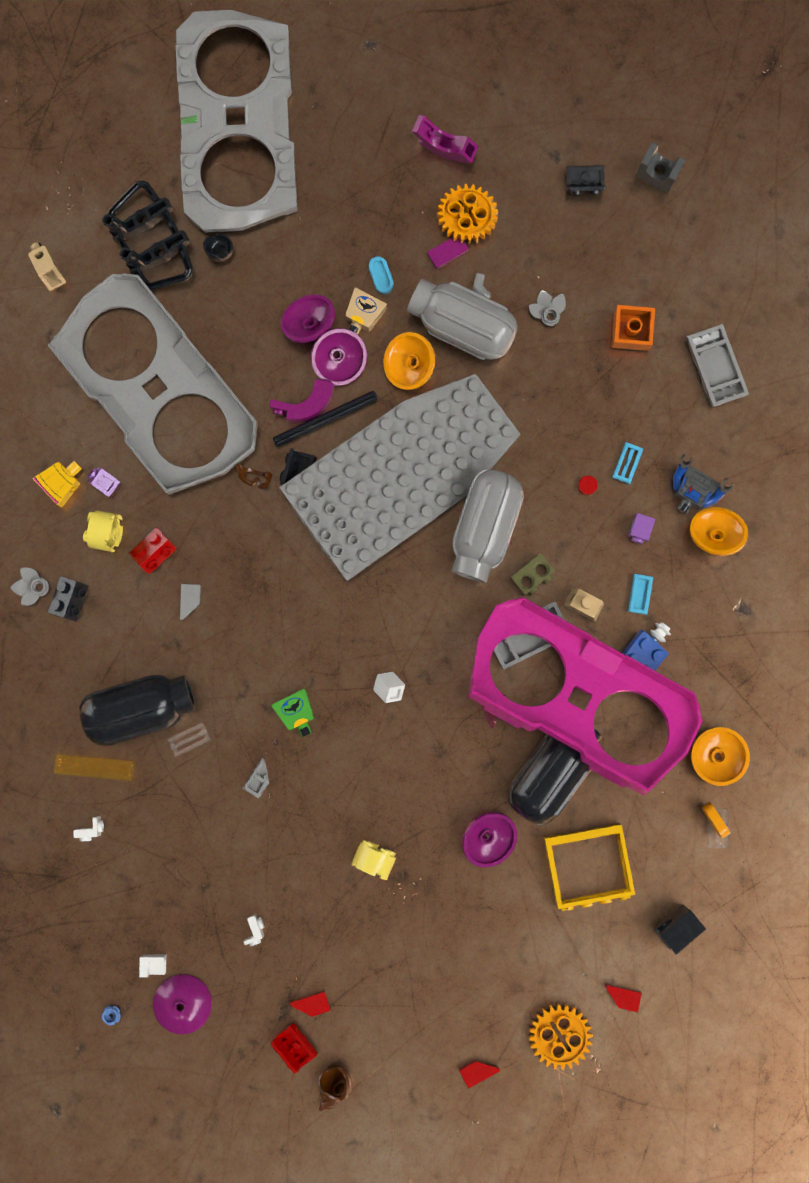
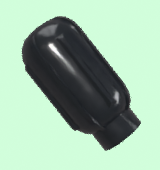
M151 675L88 694L82 699L79 708L82 728L87 738L97 745L108 746L167 729L178 722L181 715L195 711L196 705L186 675L172 679L161 675Z
M594 728L596 738L599 742L602 739V735ZM546 734L511 782L508 794L511 807L521 817L533 824L545 825L551 822L561 813L591 771L589 765L582 762L580 752Z

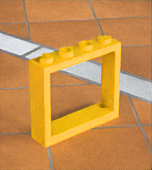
M617 823L543 837L556 907L558 909L569 911L573 910V906L581 905V908L593 906L592 903L600 901V904H607L612 902L611 899L619 898V900H626L631 898V895H635L622 824ZM615 834L626 888L562 899L552 846Z

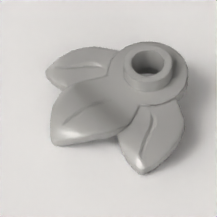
M541 290L537 297V303L530 304L529 310L533 317L541 319L545 325L554 326L559 322L560 314L565 310L566 300L563 294L553 299L550 294ZM547 315H553L554 319L549 320Z
M21 568L20 574L22 579L15 582L10 588L13 592L22 596L21 605H33L39 597L47 594L49 583L44 578H40L36 570ZM38 584L43 585V588L40 591L37 590Z

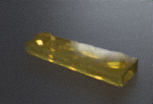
M56 754L54 774L132 781L134 761Z

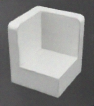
M394 672L377 674L373 690L384 703H390L402 699L405 684Z
M143 954L140 957L139 977L166 974V954Z

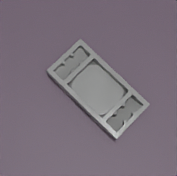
M723 324L686 337L692 360L698 369L703 389L712 407L749 395Z
M556 602L543 607L564 620ZM520 634L501 641L495 647L494 652L504 670L551 647V645L539 637Z

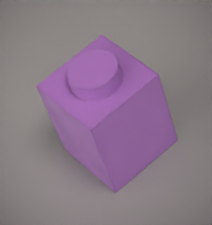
M637 513L634 515L627 537L632 538L631 541L637 544L646 543L649 541L656 519Z

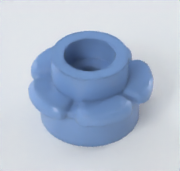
M107 1006L104 1008L101 1017L107 1025H114L120 1021L121 1014H119L120 1010L118 1007Z

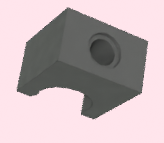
M652 142L635 176L669 193L686 160L678 157L677 161L665 159L658 153V145ZM660 169L663 174H657L654 170Z

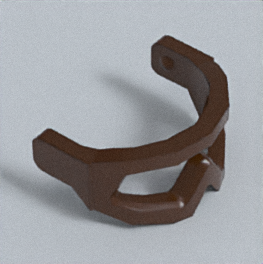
M239 464L236 466L238 477L247 485L253 487L257 484L260 489L267 488L270 484L271 472H260L242 467ZM246 472L265 476L266 482L261 483L259 477L250 481L244 475Z

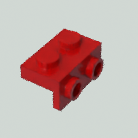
M156 527L129 554L144 571L150 574L177 548Z
M294 1023L280 1032L270 1043L274 1051L279 1054L286 1063V1066L294 1074L318 1055V1052Z

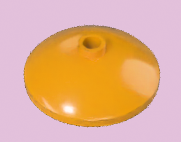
M406 332L396 336L389 343L383 360L384 371L388 380L394 386L405 390L417 389L429 380L435 366V353L431 343L424 336L414 332Z
M711 507L701 510L693 517L690 524V535L694 543L705 552L714 555H730L744 547L748 538V528L744 520L735 512L725 508Z
M715 727L704 731L697 737L691 750V762L695 772L702 780L712 785L726 786L737 782L745 774L750 762V752L747 743L740 734L729 728ZM717 752L720 754V759L718 760L714 757Z

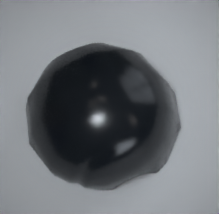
M217 233L213 237L207 236L203 242L206 255L214 262L225 261L233 254V243L228 236Z

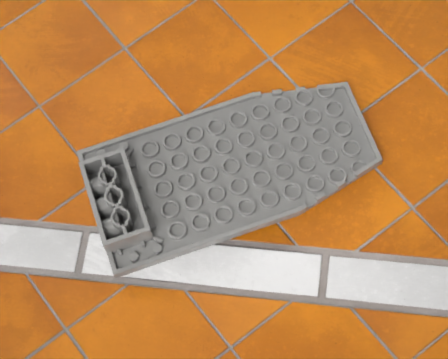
M474 374L403 401L286 482L279 489L329 561L339 570L344 579L348 581L467 497L474 477L480 471L491 470L520 436V433L479 377Z

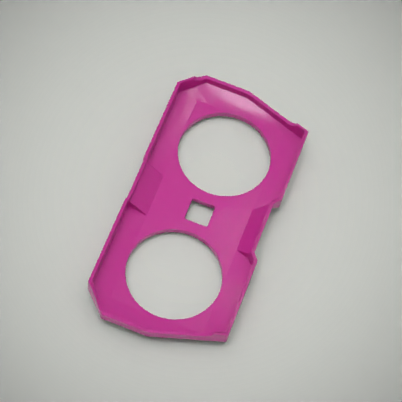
M524 597L508 600L505 603L496 605L477 639L469 698L485 706L484 710L518 729L522 727L527 731L539 729L580 752L582 762L588 764L590 770L622 788L627 786L643 796L688 754L703 721L700 705L694 692L628 655H624L592 637V635ZM520 634L533 635L548 642L558 652L564 665L565 679L563 687L556 698L540 706H523L510 701L497 689L490 673V659L495 647L504 639ZM574 687L591 696L585 710L568 702ZM618 692H633L648 698L660 709L667 724L668 738L665 749L656 760L644 765H628L613 759L603 750L595 735L594 716L597 707L606 697Z

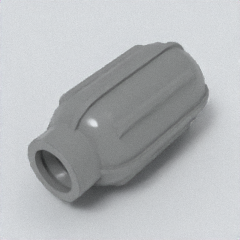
M422 278L407 308V312L421 318L423 325L430 335L482 360H494L504 356L510 349L517 333V322L507 307L455 282L435 285Z
M483 470L474 477L453 536L452 546L456 558L451 570L452 573L476 582L487 583L491 569L497 567L502 562L524 499L523 487L515 477L496 470Z

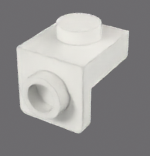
M100 816L93 817V828L73 830L74 838H80V841H91V837L101 836V832L104 831V822Z
M257 914L247 918L253 936L244 939V945H257L261 943L260 939L264 937L262 930L265 928L261 917H257Z

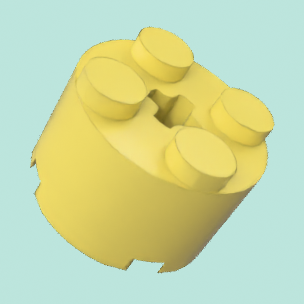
M98 510L90 512L87 519L89 524L83 534V541L87 542L89 548L115 552L116 550L113 548L119 546L123 534V526H120L119 521H123L122 516Z
M363 840L359 844L351 865L370 875L375 876L377 874L381 876V879L387 880L396 860V853L388 849H378V844Z

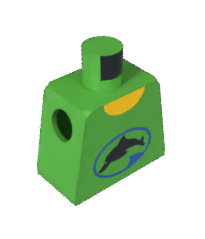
M302 689L271 705L289 731L297 728L301 737L312 733L307 722L315 718L306 689Z

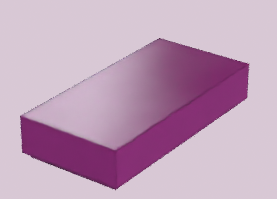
M454 237L428 251L427 255L435 268L439 269L468 252L469 248L464 241L461 243L460 238L453 241Z

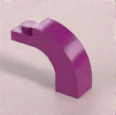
M425 115L418 116L412 133L419 138L418 143L423 147L456 162L472 163L479 147L468 136H455L444 132L435 126Z
M315 379L312 393L304 402L289 404L271 399L270 410L273 411V414L279 416L287 414L286 420L290 423L307 422L319 416L327 408L333 396L334 383Z

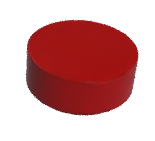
M584 476L578 483V489L584 495H592L598 487L597 480L592 476Z

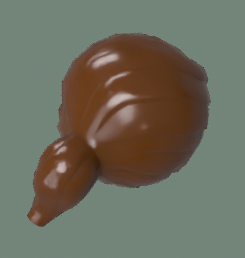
M343 1066L329 1068L320 1075L318 1081L320 1096L325 1100L320 1104L319 1110L322 1112L325 1109H333L338 1105L339 1101L345 1100L351 1094L353 1087L352 1078Z

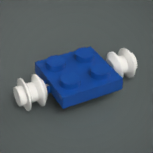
M662 622L660 624L655 623L657 628L650 630L651 636L640 629L622 654L628 655L656 671L669 654L658 644V641L666 642L665 635H671L669 632L670 628Z

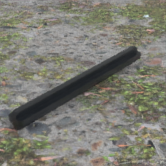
M374 391L368 392L273 437V441L279 447L377 401L378 397Z

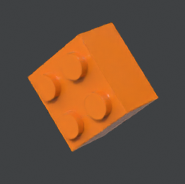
M617 305L614 310L611 348L649 351L653 346L655 308Z

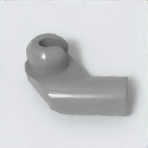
M477 273L473 291L490 299L491 293L483 286L485 275Z

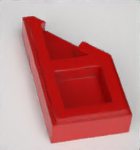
M605 984V988L618 1008L638 1012L642 992Z
M325 991L290 1002L292 1007L311 1017L331 1010Z
M475 1060L460 1068L459 1072L469 1089L500 1072V1069L497 1066Z

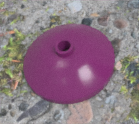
M317 294L303 296L286 308L281 318V329L284 335L294 342L305 343L316 340L332 326L335 319V308L332 302L325 296Z
M335 328L323 333L315 341L311 351V364L316 375L321 380L334 383V385H345L354 381L363 372L367 361V350L364 342L356 333L345 328ZM335 351L339 352L337 357H333Z
M490 812L477 817L470 823L463 835L462 849L464 855L472 864L478 867H493L500 864L510 856L517 842L516 826L508 816L498 812Z
M188 974L174 975L166 979L158 987L153 1000L154 1014L159 1024L169 1032L175 1034L195 1032L206 1023L212 1010L210 991L205 983L195 976ZM183 1004L184 1009L179 1010L177 1005Z

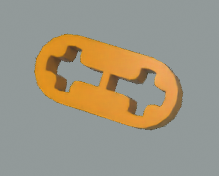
M710 802L701 807L721 839L730 834L726 824Z

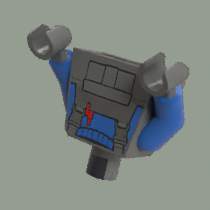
M685 454L681 456V464L678 465L673 475V489L676 491L675 497L682 500L677 510L684 514L688 513L691 506L699 509L701 507L707 508L717 503L726 494V491H730L734 486V483L730 487L725 486V482L728 480V478H725L721 487H719V482L691 466L692 457L690 461L685 462L683 460Z

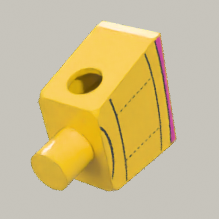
M75 461L68 467L57 462L35 476L33 480L62 508L80 485V482L74 476L82 468Z

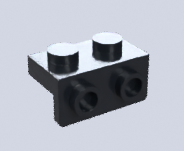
M605 165L566 166V190L571 191V194H582V191H590V194H599L601 190H606L604 185Z
M291 448L285 457L286 466L280 474V485H284L314 464L317 457Z
M60 576L48 613L77 621L89 586Z

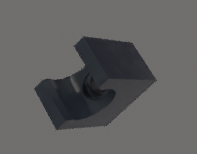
M684 905L654 929L666 946L676 955L706 930L694 913Z

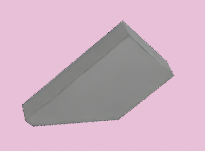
M181 584L180 620H184L201 604V585Z
M261 758L243 787L244 790L258 799L270 782L264 758Z

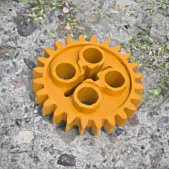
M467 184L464 185V189L457 185V191L450 188V194L445 192V199H440L441 205H438L437 210L439 211L437 212L438 224L443 225L442 232L447 231V237L454 235L453 241L460 238V242L463 243L464 239H467L468 244H470L471 239H474L478 243V237L484 240L485 233L490 235L491 229H495V223L498 219V209H495L497 203L493 202V196L487 197L488 191L481 192V186L478 190H475L474 184L471 186V189L468 188ZM472 200L474 203L469 204L466 201ZM454 209V210H457V211H459V212H457V213H452L451 210ZM477 215H483L484 218H478ZM467 224L469 227L464 228L461 225Z
M557 1003L556 1009L549 1005L550 1011L547 1012L546 1009L542 1008L544 1014L542 1016L538 1013L536 1014L539 1020L531 1021L535 1028H529V1031L534 1034L528 1036L529 1040L534 1041L530 1044V1047L537 1048L533 1052L534 1055L541 1054L539 1061L542 1062L546 1059L545 1065L547 1067L553 1063V1068L556 1070L559 1064L562 1070H564L565 1064H568L571 1069L572 1062L579 1065V1057L585 1060L583 1052L590 1053L586 1046L593 1044L588 1040V1038L593 1037V1034L587 1032L591 1029V1026L585 1025L588 1019L586 1017L581 1019L583 1015L581 1011L575 1014L576 1008L574 1006L569 1010L568 1004H565L563 1009H561L559 1003ZM562 1018L568 1019V1024L565 1027L558 1025ZM553 1021L571 1048L570 1052L567 1051L561 1039L558 1038L550 1022ZM546 1029L552 1031L551 1036L548 1038L542 1036L543 1031ZM573 1035L579 1036V1041L575 1044L569 1042L570 1037ZM561 1046L563 1051L558 1055L554 1054L553 1049Z

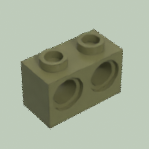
M540 553L511 576L510 580L523 596L526 594L531 596L539 589L537 585L542 581L546 584L553 578L552 573L555 570ZM537 566H543L546 569V573L544 575L537 574ZM524 577L529 578L531 586H522L521 579Z

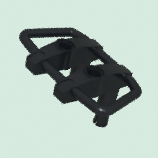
M139 180L109 208L108 214L103 216L102 222L110 229L109 232L113 236L114 242L119 243L121 247L119 255L122 256L121 259L127 262L126 265L130 269V273L138 275L150 290L186 281L193 273V267L186 250V246L191 241L186 232L183 230L179 231L170 213L174 208L169 199L166 197L160 199L148 182ZM140 188H143L153 201L152 204L137 210L124 221L115 215ZM147 216L146 222L142 224L143 217ZM162 219H165L172 233L171 236L154 243L140 254L130 250L126 242L127 239L151 230ZM164 249L163 255L158 256L159 251ZM180 253L185 267L183 274L154 282H149L143 275V272L168 262L172 257Z

